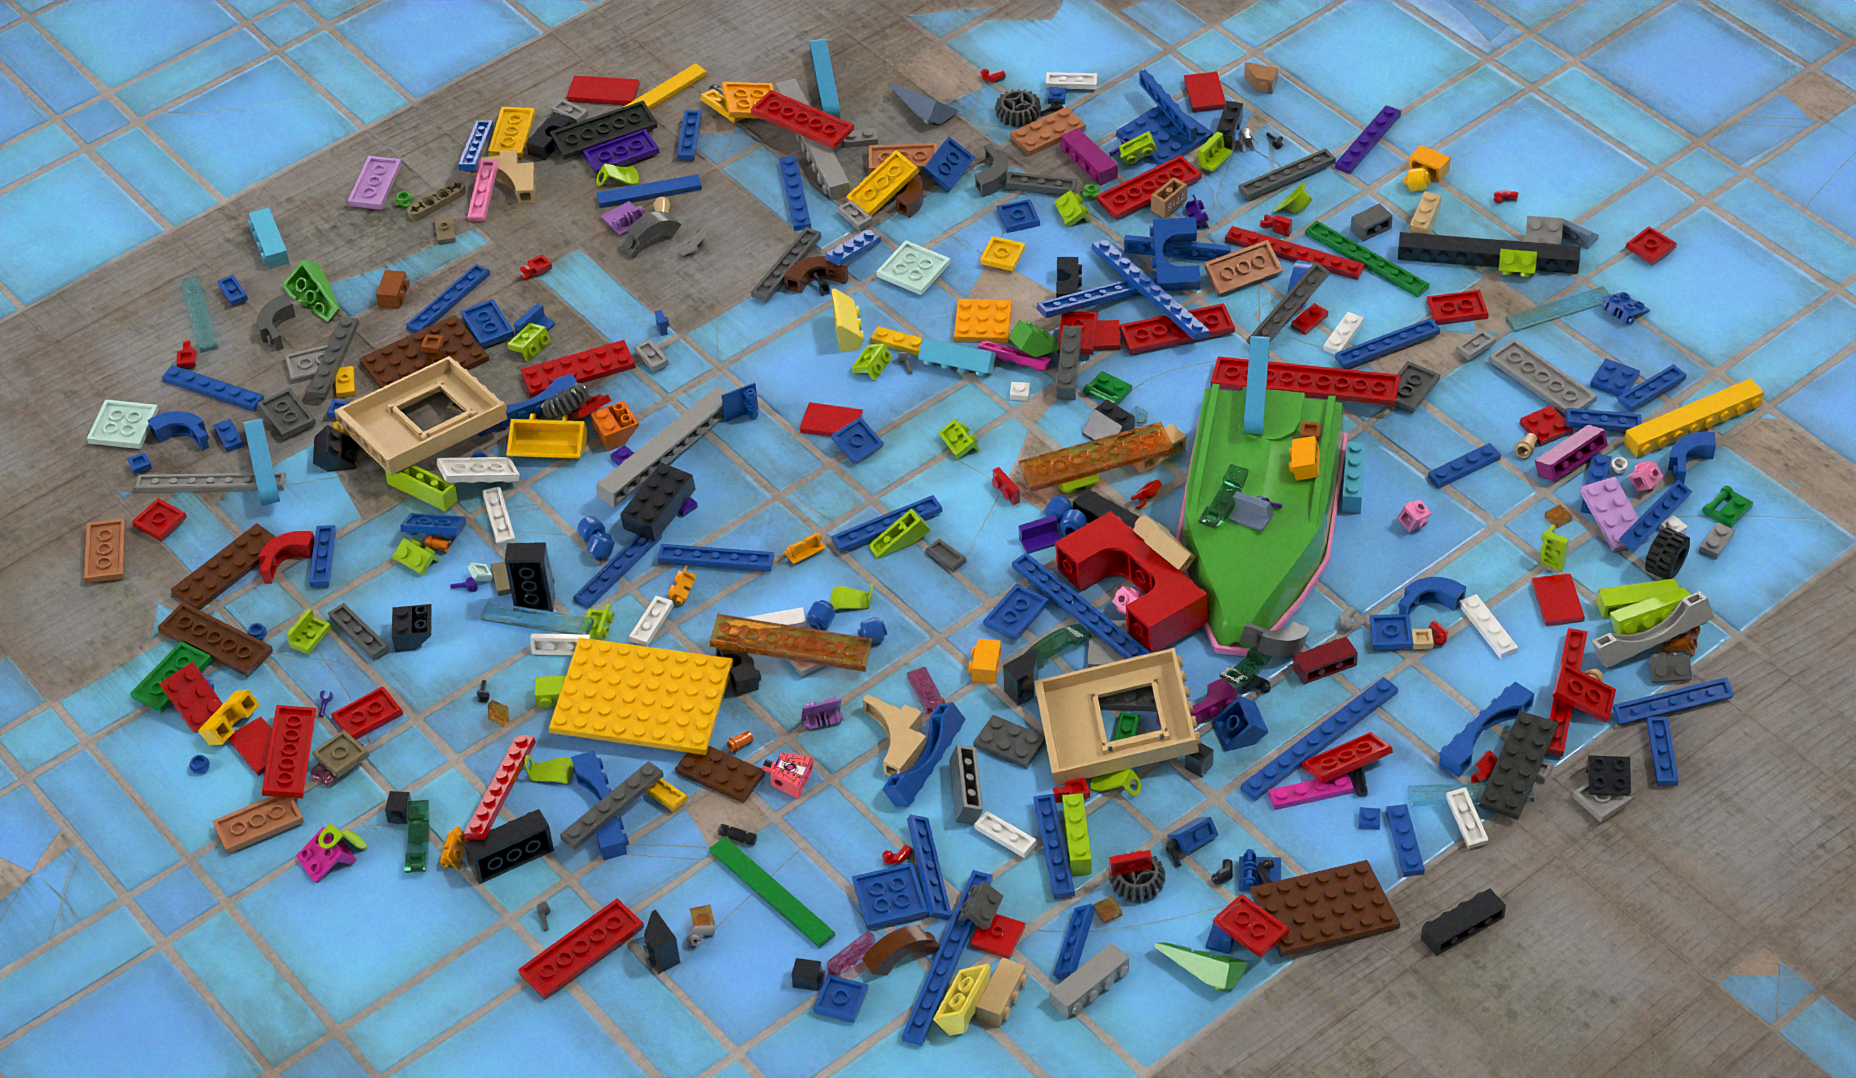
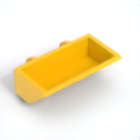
M530 414L529 420L511 419L507 456L580 459L586 448L588 430L584 421L568 420V415H563L562 421L535 419L536 414Z

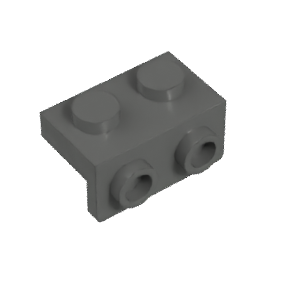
M1682 652L1672 653L1668 657H1664L1663 654H1653L1651 658L1646 660V664L1649 665L1651 683L1692 680L1690 655H1684Z
M984 881L970 888L968 892L969 897L960 909L962 912L959 920L964 921L969 918L981 929L986 930L992 923L1003 895Z

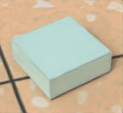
M469 564L468 570L474 580L491 582L493 575L486 564Z

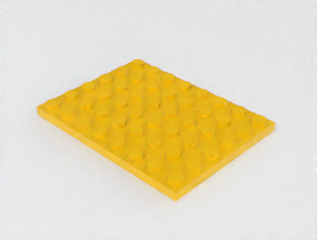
M579 637L549 725V733L706 755L730 676V668L733 666V659Z

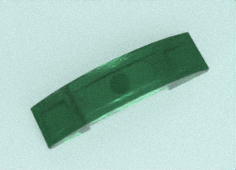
M1230 464L1223 476V484L1210 507L1206 506L1198 522L1200 524L1217 529L1226 520L1235 505L1233 496L1237 491H1242L1249 469Z
M1081 624L1069 625L1045 636L1026 652L1035 647L1038 649L1040 670L1044 667L1043 661L1071 644L1075 647L1092 638V635Z
M1252 647L1245 659L1235 667L1229 666L1220 673L1219 677L1238 687L1244 686L1264 669L1273 656L1258 653V648Z
M429 800L408 801L407 853L405 854V873L426 872L430 841Z

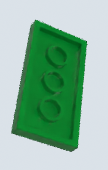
M180 641L130 693L131 698L163 713L172 702L159 683L192 661L199 671L202 672L212 662L211 656Z

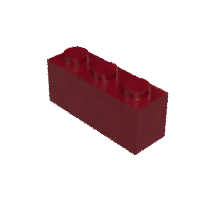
M1347 636L1335 639L1332 642L1293 655V670L1303 685L1357 666L1358 652Z

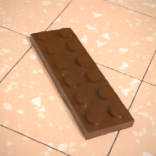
M256 523L171 588L172 594L182 602L201 610L260 564L259 553L276 536Z
M184 602L157 627L160 633L210 655L213 660L247 677L273 652L272 646Z

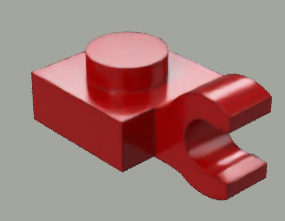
M1265 214L1264 221L1260 220V227L1264 229L1273 228V232L1289 237L1292 233V219L1277 214L1275 217Z
M543 254L528 260V265L520 268V271L523 273L520 277L526 281L534 273L538 276L551 270L552 263Z
M190 340L183 341V350L177 351V367H196V350L191 346Z
M1159 479L1149 481L1136 492L1137 494L1132 495L1130 499L1132 501L1138 498L1139 504L1136 508H1142L1146 505V498H1152L1157 495V490L1163 485Z
M1491 750L1486 751L1475 764L1479 770L1470 777L1474 785L1479 781H1483L1486 777L1489 779L1498 758Z
M1084 777L1065 781L1064 787L1053 788L1055 803L1063 802L1062 795L1083 793L1084 799L1090 798V790Z

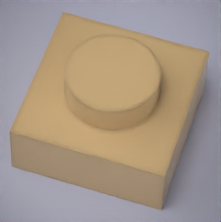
M1412 629L1413 649H1433L1432 629Z

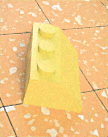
M831 289L840 352L862 350L861 342H864L863 331H859L862 329L861 319H857V317H860L859 306L855 307L854 299L837 289Z
M989 964L961 969L955 977L933 1018L949 1036L962 1034L968 1029V1024L976 1013V1006L990 981L991 966Z

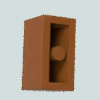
M384 271L376 293L379 307L400 309L401 303L405 300L406 289L408 290L410 286L406 271Z

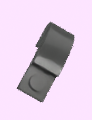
M991 143L985 145V159L991 167L975 174V188L982 197L999 191L1005 185L1008 176V157L1005 151L999 153L998 149H995Z
M656 211L648 213L636 220L628 228L627 232L630 235L621 248L631 257L635 258L649 239L660 234L672 238L682 224L666 212Z
M286 293L264 305L257 318L262 342H268L277 351L283 349V344L276 328L282 322L296 317L293 304Z
M1247 621L1240 641L1258 648L1257 652L1264 655L1276 657L1292 656L1302 650L1310 628L1291 621L1287 629L1274 631Z

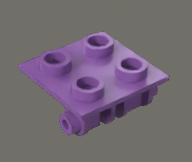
M628 201L600 217L615 232L621 235L627 232L628 228L636 220L644 216L645 210L642 206L635 207Z
M828 698L823 703L811 702L802 707L801 721H803L804 729L812 730L819 728V726L822 728L820 716L824 717L826 726H828L826 715H828L830 725L839 724L840 721H843L842 713H838L841 709L842 699Z

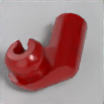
M985 68L980 71V77L986 81L995 82L1006 78L1004 70L989 73V69Z
M1511 190L1496 191L1493 195V201L1502 203L1503 198L1517 201L1519 192Z
M1432 621L1429 628L1435 633L1433 637L1434 642L1437 645H1444L1447 642L1448 631L1437 621Z
M904 845L898 853L893 854L891 850L884 851L882 858L884 863L888 865L901 864L913 850L910 846Z

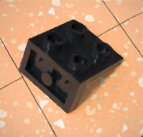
M1588 755L1586 773H1588L1589 794L1631 795L1630 757Z

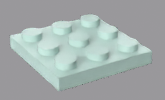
M905 240L876 272L877 277L922 295L951 263L950 258Z
M105 400L87 437L88 444L141 449L150 430L147 420L157 415L158 406L154 404Z

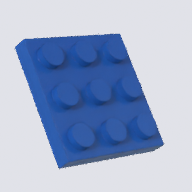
M913 862L852 876V882L867 930L928 916V909Z

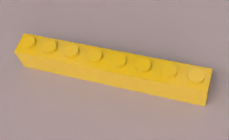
M1751 378L1626 430L1624 445L1636 458L1647 455L1654 450L1677 442L1688 434L1711 428L1732 417L1758 408L1762 405L1764 391Z

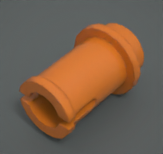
M427 536L425 546L447 553L450 548V541L436 538L435 536Z
M746 730L735 737H729V740L726 741L727 747L731 752H737L740 747L753 742V736L750 731Z

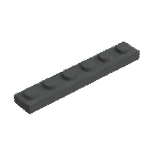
M1325 148L1238 185V191L1247 200L1253 199L1335 164L1336 158Z
M805 227L751 291V296L768 302L784 283V275L789 268L803 260L822 238L821 232Z
M1315 262L1248 337L1247 343L1250 345L1251 336L1270 337L1271 342L1328 278L1330 271L1318 262Z
M340 318L308 389L309 397L327 398L359 326L358 318Z
M650 761L645 763L560 834L561 840L576 850L664 776L663 771Z

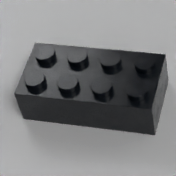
M661 462L621 512L620 517L623 529L656 541L696 490L693 474Z
M546 542L507 543L505 565L514 611L553 612L555 589Z
M539 809L511 820L497 828L490 829L485 840H467L463 842L469 868L478 884H482L554 851L549 824Z

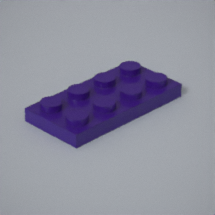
M646 129L583 150V156L596 175L604 163L622 167L659 153V147Z

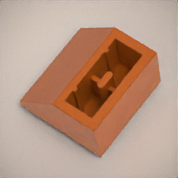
M624 400L590 413L592 428L607 452L625 445L639 427V422Z

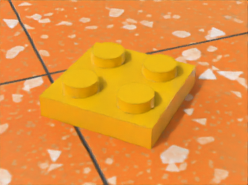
M992 236L980 258V264L1014 272L1025 250V243Z

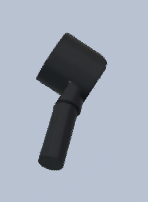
M1054 100L1049 108L1040 111V115L1042 116L1053 110L1058 111L1064 107L1059 100Z
M1267 132L1266 135L1273 140L1272 145L1275 149H1280L1284 146L1281 143L1283 141L1282 136L1276 137Z
M816 272L813 273L819 285L820 295L824 296V291H828L830 294L829 283L823 282Z
M482 680L481 688L477 690L478 702L488 703L490 693L485 691L486 680Z
M1171 839L1166 843V852L1171 854L1176 866L1181 867L1182 865L1176 850L1180 849V846L1176 839Z

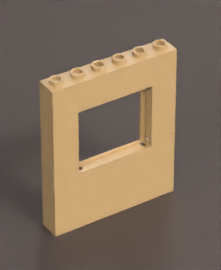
M450 356L334 410L338 425L390 475L507 419L505 403L500 401L494 393H491L485 385L479 383L476 377L471 376L467 369L462 368L459 362L454 361ZM442 391L465 412L423 432L400 410Z
M1175 648L1034 681L1052 775L1056 786L1065 784V781L1083 777L1085 779L1199 752L1198 744L1201 743L1199 731H1194V728L1198 726L1195 716L1190 714L1194 712L1192 701H1187V697H1190L1188 685L1184 686L1183 682H1187L1184 670H1180V667H1183L1181 655H1176ZM1152 685L1162 730L1107 743L1098 698Z

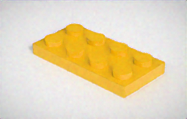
M501 107L488 150L489 156H500V151L517 150L518 158L523 157L535 117V108Z
M895 150L854 188L846 198L848 201L852 200L869 216H872L920 171L918 167Z

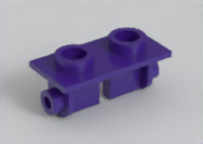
M1192 195L1194 200L1188 201L1185 209L1189 217H1196L1197 229L1204 225L1209 229L1207 223L1209 221L1208 215L1205 211H1202L1205 207L1201 199L1197 200L1195 195Z

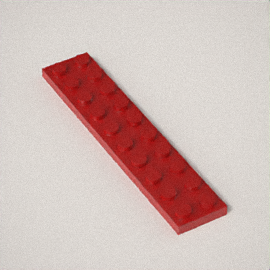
M1218 356L1211 379V387L1212 384H1220V388L1243 390V387H1247L1249 359ZM1268 361L1266 389L1305 393V397L1328 399V396H1336L1335 400L1395 406L1401 375Z

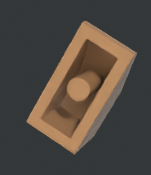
M1245 62L1244 77L1256 91L1272 94L1278 82V68Z

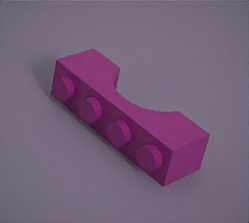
M1225 677L1208 684L1206 699L1197 705H1193L1194 712L1190 713L1191 716H1195L1197 726L1222 712L1237 698V691ZM1156 710V723L1161 728L1158 710Z

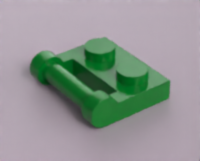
M1101 371L1090 383L1084 386L1083 393L1086 395L1091 394L1103 401L1108 399L1118 406L1132 391V385Z
M1725 485L1720 490V493L1702 508V511L1706 516L1732 528L1752 508L1753 502L1734 492L1730 486ZM1725 498L1730 500L1720 511L1715 510Z

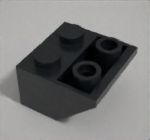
M327 425L314 437L313 464L328 472L353 470L357 467L358 443L350 436Z
M432 604L392 607V640L395 652L416 650L431 636Z

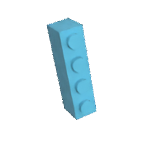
M269 207L249 213L250 220L248 225L250 231H252L254 241H258L256 242L258 251L263 252L260 253L263 263H267L269 269L289 264L287 250Z
M922 338L918 359L923 360V364L934 366L935 362L941 364V368L951 369V366L958 367L960 372L968 373L969 370H973L975 375L986 377V373L992 374L996 352Z
M1347 442L1342 512L1361 513L1366 443Z

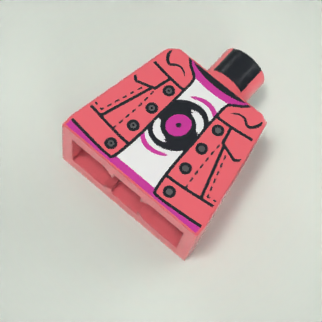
M783 752L780 753L776 762L766 759L762 771L771 773V785L799 799L813 771V757Z

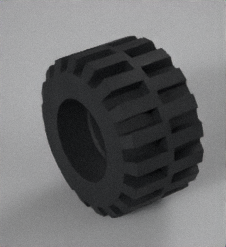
M1665 527L1658 533L1650 546L1645 561V570L1662 579H1673L1686 560L1690 548V538L1671 528Z

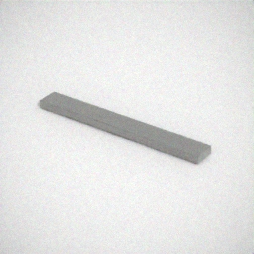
M286 472L274 473L278 491H284L287 478ZM254 473L138 475L135 490L136 493L258 491Z

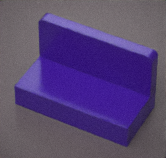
M1055 515L1018 526L1019 540L1028 554L1053 547L1056 541L1062 539L1057 531Z

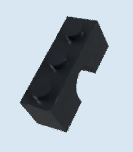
M1226 101L1216 132L1223 133L1224 148L1233 150L1236 129H1240L1243 120V103Z
M553 112L536 132L528 138L526 142L528 155L546 161L555 151L553 137H550V132L571 125V117Z
M1057 257L1056 298L1082 291V289H1078V287H1082V276H1079L1082 275V264H1079V257Z
M739 636L716 641L715 655L733 659V668H730L729 682L736 696L759 690V681H761L760 671L755 669L753 658L748 655L746 644L741 642Z

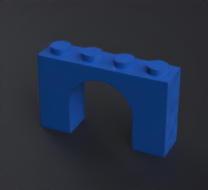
M1196 217L1153 219V226H1149L1150 237H1153V242L1150 243L1151 253H1154L1155 258H1152V269L1156 271V274H1153V281L1164 291L1200 289V265L1176 266L1169 263L1163 255L1165 248L1172 243L1197 240Z

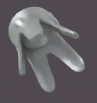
M1248 128L1241 129L1238 136L1242 151H1246V142L1250 149L1255 151L1252 139L1256 143L1258 142L1252 136L1251 130Z

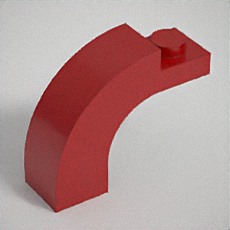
M313 531L284 533L269 541L259 553L261 564L259 573L262 575L265 584H272L278 566L285 560L294 557H312L315 540Z

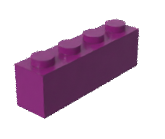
M1079 128L1061 135V150L1073 162H1076L1083 171L1089 174L1092 180L1101 186L1118 178V164Z
M1587 425L1535 459L1538 476L1556 481L1607 447L1605 430Z

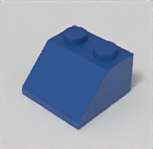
M1240 695L1212 720L1226 751L1255 745L1269 732L1256 702Z

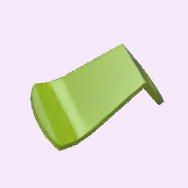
M604 163L596 178L598 186H603L608 177L630 185L639 184V175L633 166L619 167ZM604 173V178L600 182V176Z
M870 583L868 592L845 586L834 587L830 598L834 611L838 609H869L873 584Z
M526 755L525 770L531 782H558L567 785L573 774L572 759L563 757L535 763L531 755ZM528 761H530V765H531V769H530V770H529V767H528Z
M1125 769L1093 777L1090 790L1100 792L1123 786L1131 796H1137L1141 791V781L1132 769ZM1132 779L1135 780L1137 784V788L1135 791H1133L1130 787V782Z
M331 823L321 832L318 839L319 845L324 849L333 848L342 837L359 849L367 848L365 841L359 835L349 830L341 831ZM332 833L334 835L333 841L325 844V835Z

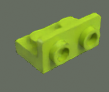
M529 323L507 345L509 350L522 353L525 361L529 362L551 340L546 327Z
M885 344L868 345L851 369L853 373H868L872 380H877L891 361L892 356Z
M954 419L938 432L958 459L972 448L977 452L980 450L977 446L979 441L972 433L970 435L967 433L970 430L964 422L960 424Z
M1552 524L1548 530L1543 532L1541 537L1543 544L1539 551V554H1541L1540 563L1562 571L1565 567L1569 539L1555 534L1556 526Z

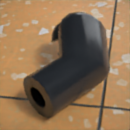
M1254 676L1240 683L1244 692L1254 687L1261 690L1264 694L1271 690L1270 682L1259 676Z
M1271 858L1260 861L1256 869V874L1261 884L1272 882L1269 872L1270 869L1274 868L1275 864Z

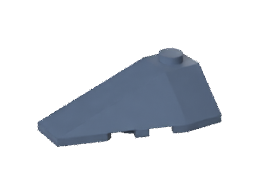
M891 84L890 86L917 116L924 118L923 122L930 125L933 122L940 125L958 112L955 108L897 85Z

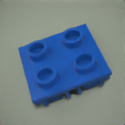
M1625 292L1602 297L1605 300L1602 303L1603 310L1616 316V318L1626 324H1633L1635 321L1634 315L1650 311L1643 302L1635 301Z
M755 382L721 395L724 422L745 414L751 420H755L758 417Z
M1247 849L1243 856H1239V891H1250V887L1262 885L1256 874V869L1260 861L1266 858H1271L1275 864L1274 868L1270 869L1269 872L1272 882L1281 880V858L1256 857L1254 850Z

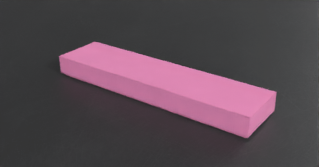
M480 160L467 216L469 221L486 220L499 164L497 160Z

